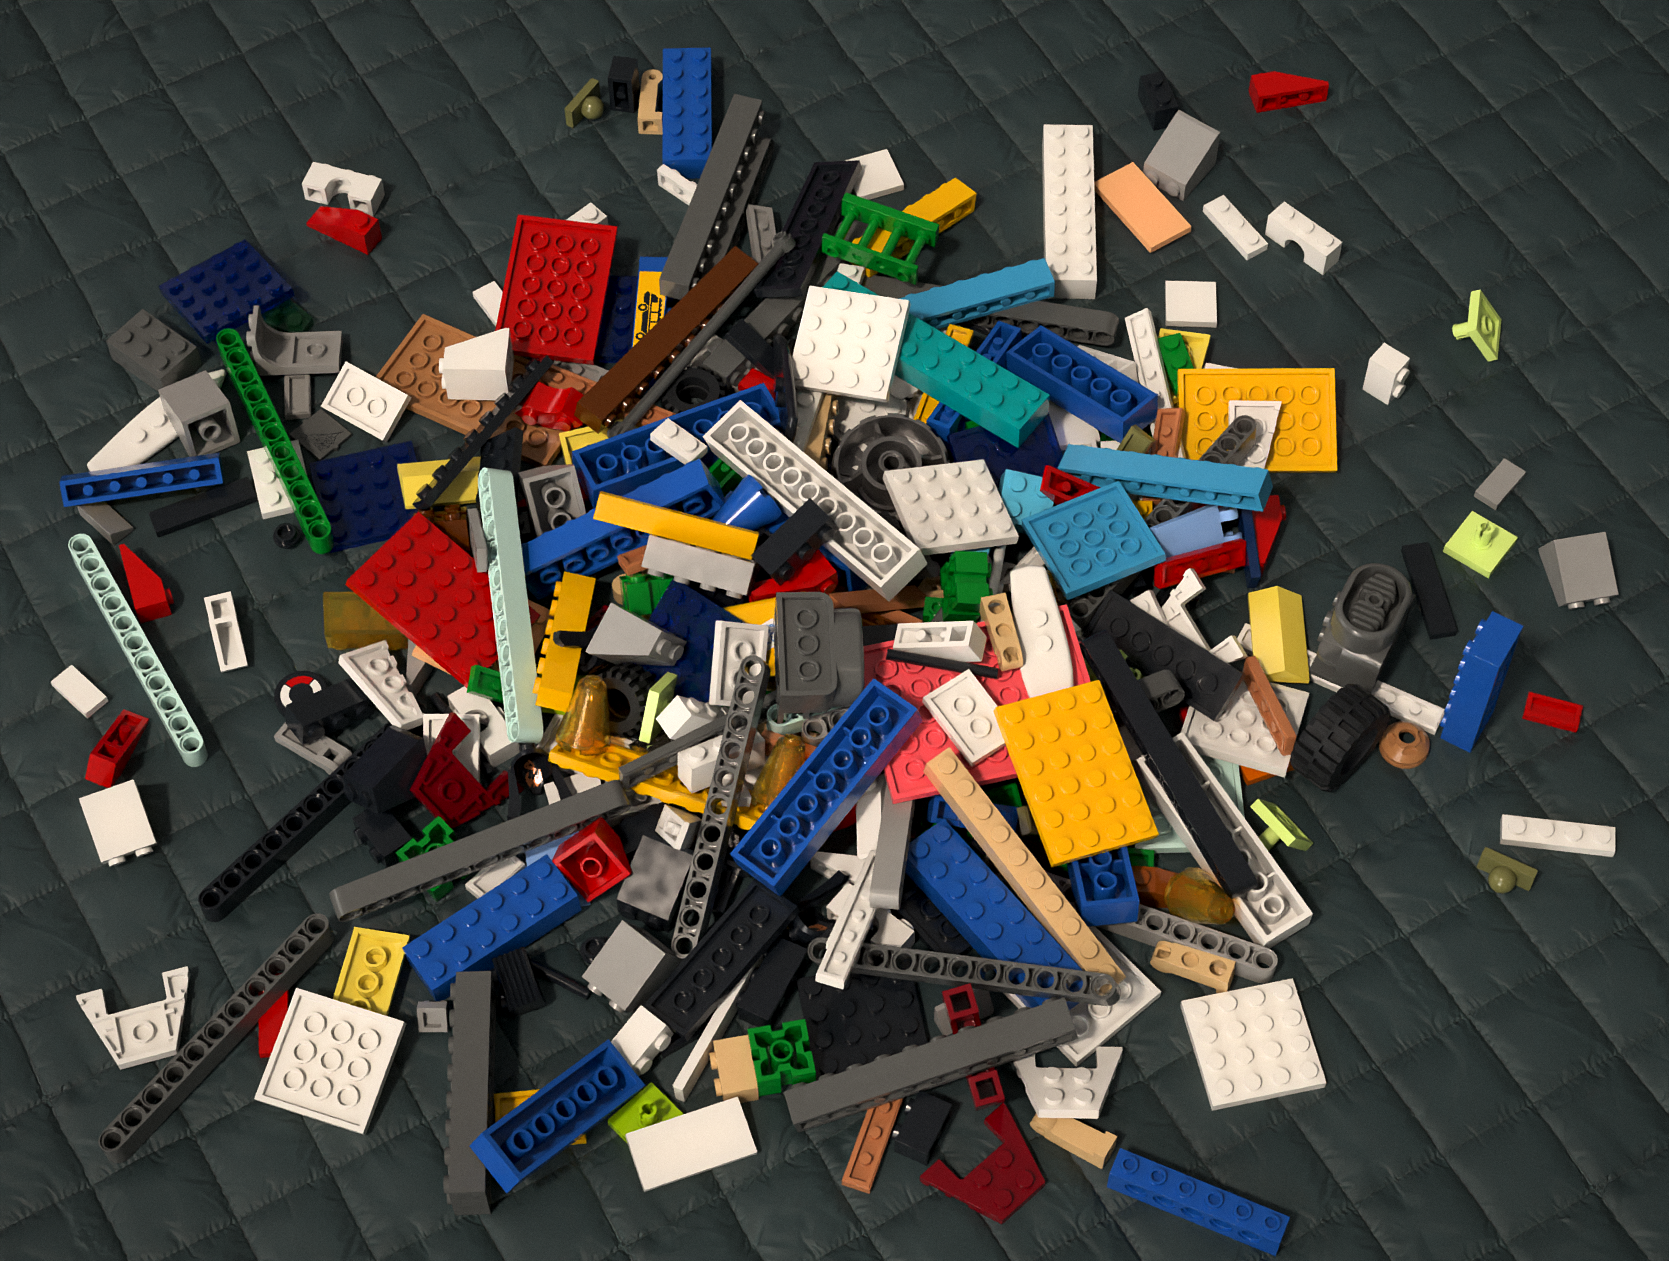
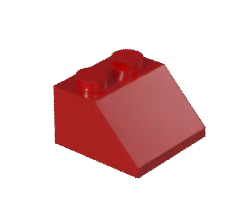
M602 816L561 843L552 859V862L587 902H590L632 873L620 837Z

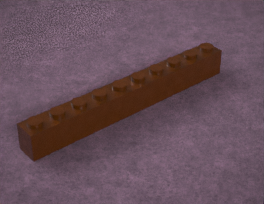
M734 246L577 402L574 416L598 434L605 427L609 429L616 421L617 415L621 411L626 412L632 405L633 399L637 395L642 396L648 389L649 383L653 379L658 380L662 376L665 367L677 359L681 351L690 344L759 263Z

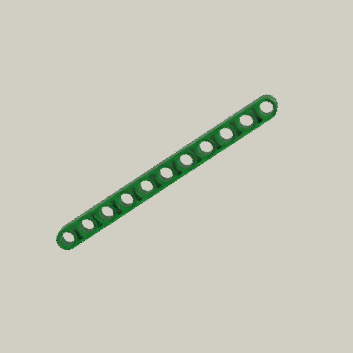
M223 329L217 334L216 339L221 359L311 549L317 554L328 553L334 547V539L331 525L239 333L234 329Z

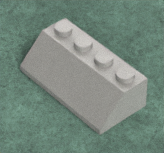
M649 535L641 567L648 568V574L663 577L664 573L674 576V581L688 585L690 580L701 583L700 588L713 592L716 591V588L727 590V596L742 599L743 595L751 594L761 569L755 560L657 535Z

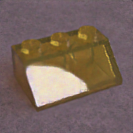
M323 592L324 635L328 648L337 650L362 648L386 640L390 650L408 649L409 639L356 593Z

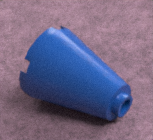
M748 474L741 480L712 520L756 531L779 519L782 516V512L771 496H767L762 490L763 487Z

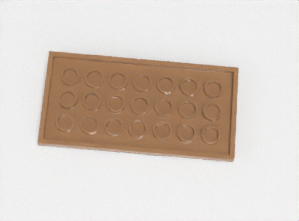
M422 314L376 376L377 379L412 397L406 409L464 435L472 429L476 430L481 424L479 419L487 411H492L496 407L494 400L448 399L446 389H442L439 359L444 358L445 347L476 337L425 314ZM514 355L512 381L527 371L525 366L530 360ZM515 408L490 438L515 427L524 431L521 460L536 467L550 466L562 450L559 433L567 431L526 424L521 417L515 414Z

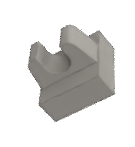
M447 1001L418 1002L419 1032H448Z

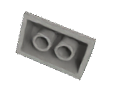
M574 464L541 466L518 473L535 538L541 536L544 532L552 531L564 525L569 520L586 514Z

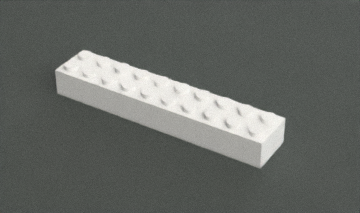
M741 400L703 436L709 448L716 456L742 478H745L748 474L751 475L763 487L762 490L767 496L770 495L780 510L789 518L811 498L831 517L839 528L833 538L822 546L888 602L928 564L921 550Z

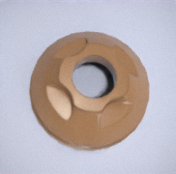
M1400 721L1389 725L1383 732V736L1379 741V750L1382 757L1389 764L1401 769H1411L1421 765L1428 757L1430 740L1427 733L1420 726L1411 722ZM1403 732L1411 733L1415 741L1404 743L1400 740L1399 734Z

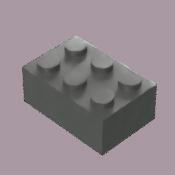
M144 309L106 340L112 359L157 392L161 388L190 377L202 366L199 352L195 345Z

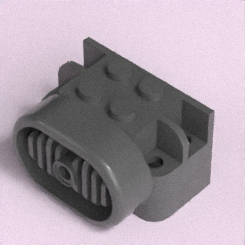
M1369 563L1356 568L1350 574L1342 591H1338L1332 604V610L1327 612L1323 621V628L1317 639L1320 644L1317 655L1309 669L1310 674L1343 688L1347 684H1358L1370 694L1372 693L1403 630L1416 597L1412 593L1409 581L1400 571L1389 565Z
M776 592L773 633L777 724H783L784 713H802L803 719H809L810 713L827 712L832 707L851 706L865 688L863 628L859 609L834 608L830 596L823 592Z

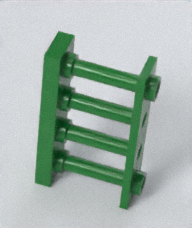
M846 192L842 199V215L845 217L835 236L823 234L822 252L831 257H837L892 276L902 282L916 285L918 281V265H915V262L925 244L932 247L936 246L939 239V224ZM854 220L868 224L858 245L844 240ZM878 228L892 232L881 253L868 248ZM901 236L915 240L905 261L891 256Z

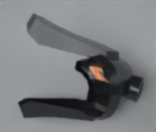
M596 625L590 631L560 630L553 633V641L556 645L565 648H582L578 664L580 667L577 669L580 675L597 672L611 663L585 652L599 625ZM536 654V669L538 668L540 657L545 658L546 655Z
M535 743L519 746L520 753L514 757L511 766L508 768V821L518 817L521 810L517 783L523 784L534 795L541 793L546 779L553 774L552 780L558 790L560 800L573 796L564 781L558 764L549 762V754L542 749L536 748Z
M838 870L825 883L795 904L800 912L792 920V925L785 928L790 942L800 941L809 945L816 938H829L836 922L834 919H822L817 915L814 906L820 904L849 880V874ZM873 922L871 923L868 932L873 931Z

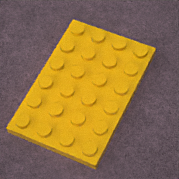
M1335 368L1178 369V408H1183L1185 411L1181 439L1186 459L1199 460L1228 427L1229 400L1282 401L1264 469H1268L1269 473L1337 472Z
M1100 680L995 707L994 715L1051 867L1154 839L1159 835Z

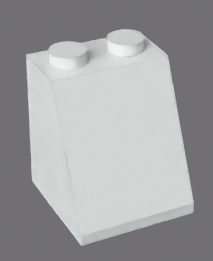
M510 328L500 329L445 347L444 358L439 359V373L442 374V389H446L448 399L496 401L503 393L507 394L511 389L509 385L512 382L514 354Z
M134 780L79 798L102 864L108 863L112 867L125 862V857L136 853V856L140 857L153 852L152 847L157 846V842Z

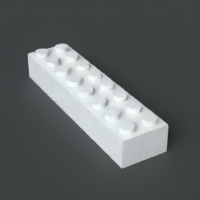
M1044 124L1042 138L1044 258L1055 281L1054 297L1050 298L1095 299L1097 265L1093 125Z
M1181 732L1172 739L1255 875L1258 884L1256 888L1232 900L1229 899L1144 756L1136 759L1134 766L1135 774L1252 941L1257 945L1270 949L1309 925L1313 913L1185 734Z

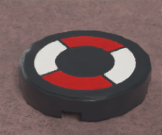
M296 671L285 676L279 681L274 692V701L278 712L286 718L287 704L327 688L325 680L318 674L310 671Z

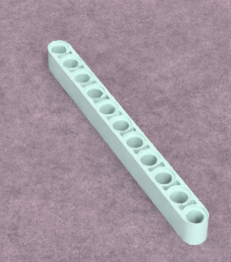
M484 467L478 476V489L483 531L488 548V575L507 736L510 742L539 744L543 737V720L541 706L535 705L537 694L532 693L537 671L513 476L511 471Z
M86 534L74 535L69 540L68 547L76 567L182 759L188 766H201L206 762L208 753L200 732L92 539Z

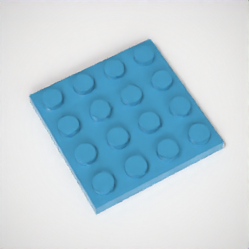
M1119 481L1021 519L1022 527L1066 600L1166 561L1164 550Z

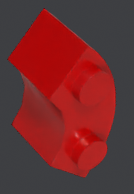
M538 381L518 404L515 414L529 425L570 431L583 424L581 420L574 416L577 402L584 395L573 387L557 389Z

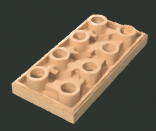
M1134 162L1094 182V191L1150 253L1191 232V225Z

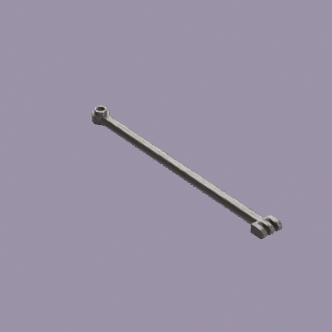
M781 231L774 236V247L622 422L616 421L607 431L608 438L636 429L635 425L785 253L794 248L796 242L790 233L787 234L786 231Z

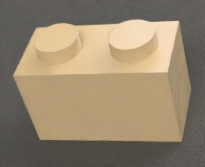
M748 1035L713 1041L714 1052H709L711 1069H717L719 1078L714 1079L716 1096H722L723 1101L738 1096L740 1103L759 1100Z

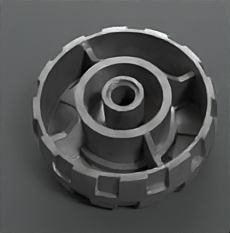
M888 413V415L876 417V415L867 417L861 420L860 424L852 430L848 429L833 454L830 475L877 514L886 510L889 513L897 511L882 479L884 471L948 464L950 460L945 444L940 437L933 433L930 426L919 419L907 418L904 414ZM862 443L867 445L864 452L858 447ZM858 466L857 470L852 469V467Z

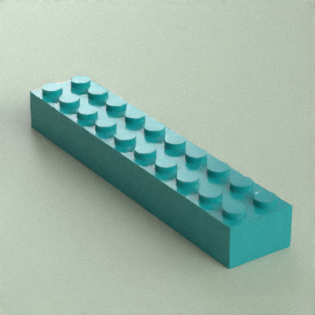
M838 271L822 287L879 296ZM909 313L895 376L1019 448L1047 416L1050 395Z

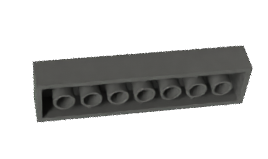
M491 971L456 972V983H451L450 996L451 1000H453L454 1009H451L449 1013L450 1027H453V1036H449L448 1040L449 1054H452V1064H448L447 1068L448 1082H451V1091H447L446 1096L447 1109H450V1119H446L445 1124L446 1137H449V1147H445L444 1152L445 1165H448V1175H444L443 1180L444 1194H447V1204L452 1205L455 1215L491 1214L492 1174L469 1146L483 1131L493 1125L497 995Z

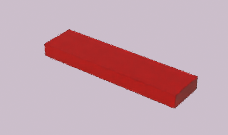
M1239 538L1168 557L1166 561L1155 565L1154 586L1162 589L1179 584L1184 578L1183 574L1189 568L1194 569L1199 578L1246 566V541Z

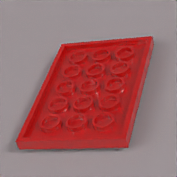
M518 214L495 329L497 331L510 328L513 354L515 356L541 358L548 355L551 360L594 365L618 234L617 226Z
M417 512L347 579L345 584L466 688L468 687L471 666L479 665L491 669L498 662L488 570L487 572H477L474 558L421 513ZM529 606L532 627L541 615Z

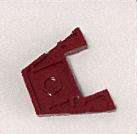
M453 712L448 715L410 788V791L435 818L440 816L451 829L480 814L479 812L493 805L500 804V801L509 797L507 771H503L484 789L453 755L452 750L471 732L467 725ZM517 783V786L519 787V793H520V792H522L524 789L521 787V785H520L519 783Z
M1004 1103L984 1119V1125L1003 1142L1001 1146L963 1179H959L939 1159L920 1175L919 1180L928 1187L931 1185L944 1192L949 1198L954 1197L964 1202L969 1208L1000 1224L1005 1223L1045 1187V1180Z

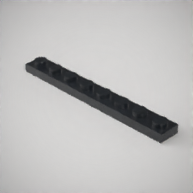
M548 355L539 359L534 357L526 364L525 369L527 371L522 376H517L510 383L511 389L507 394L503 393L494 402L496 407L492 411H487L479 419L481 423L476 430L472 429L463 438L465 443L461 448L456 447L448 455V463L445 466L441 465L432 474L434 479L430 484H424L417 491L416 495L418 498L412 503L417 510H424L433 505L554 362Z

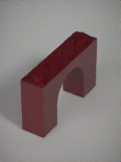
M971 983L942 991V999L953 1035L957 1034L963 1027H977L981 1025L979 1009ZM994 1067L966 1076L975 1111L1004 1103V1093L997 1070Z

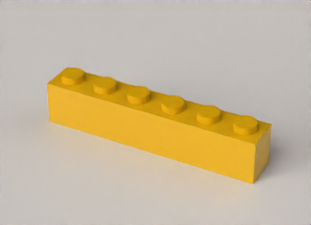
M955 177L951 181L943 183L930 194L924 195L922 199L914 204L908 205L902 212L939 224V233L974 212L977 193ZM878 228L868 248L881 253L892 232ZM901 236L891 256L897 259L902 258L910 252L915 240ZM861 237L854 239L852 243L858 245ZM865 267V275L869 278L878 273Z
M564 571L562 582L556 581L553 597H558V600L552 599L549 615L554 616V619L548 618L545 634L550 635V638H544L541 654L546 655V657H540L537 673L542 675L541 678H535L532 692L537 694L536 706L568 712L582 648H565L556 645L553 641V633L560 630L576 632L586 630L596 578Z

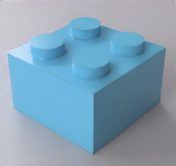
M1006 469L1001 475L998 492L1017 533L1027 535L1022 527L1021 519L1053 507L1054 502L1040 491L1043 477Z

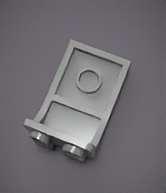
M254 305L253 314H249L248 318L251 331H247L246 340L247 346H252L250 358L254 366H256L259 376L340 373L343 344L342 331L280 332L265 323L261 315L260 305Z

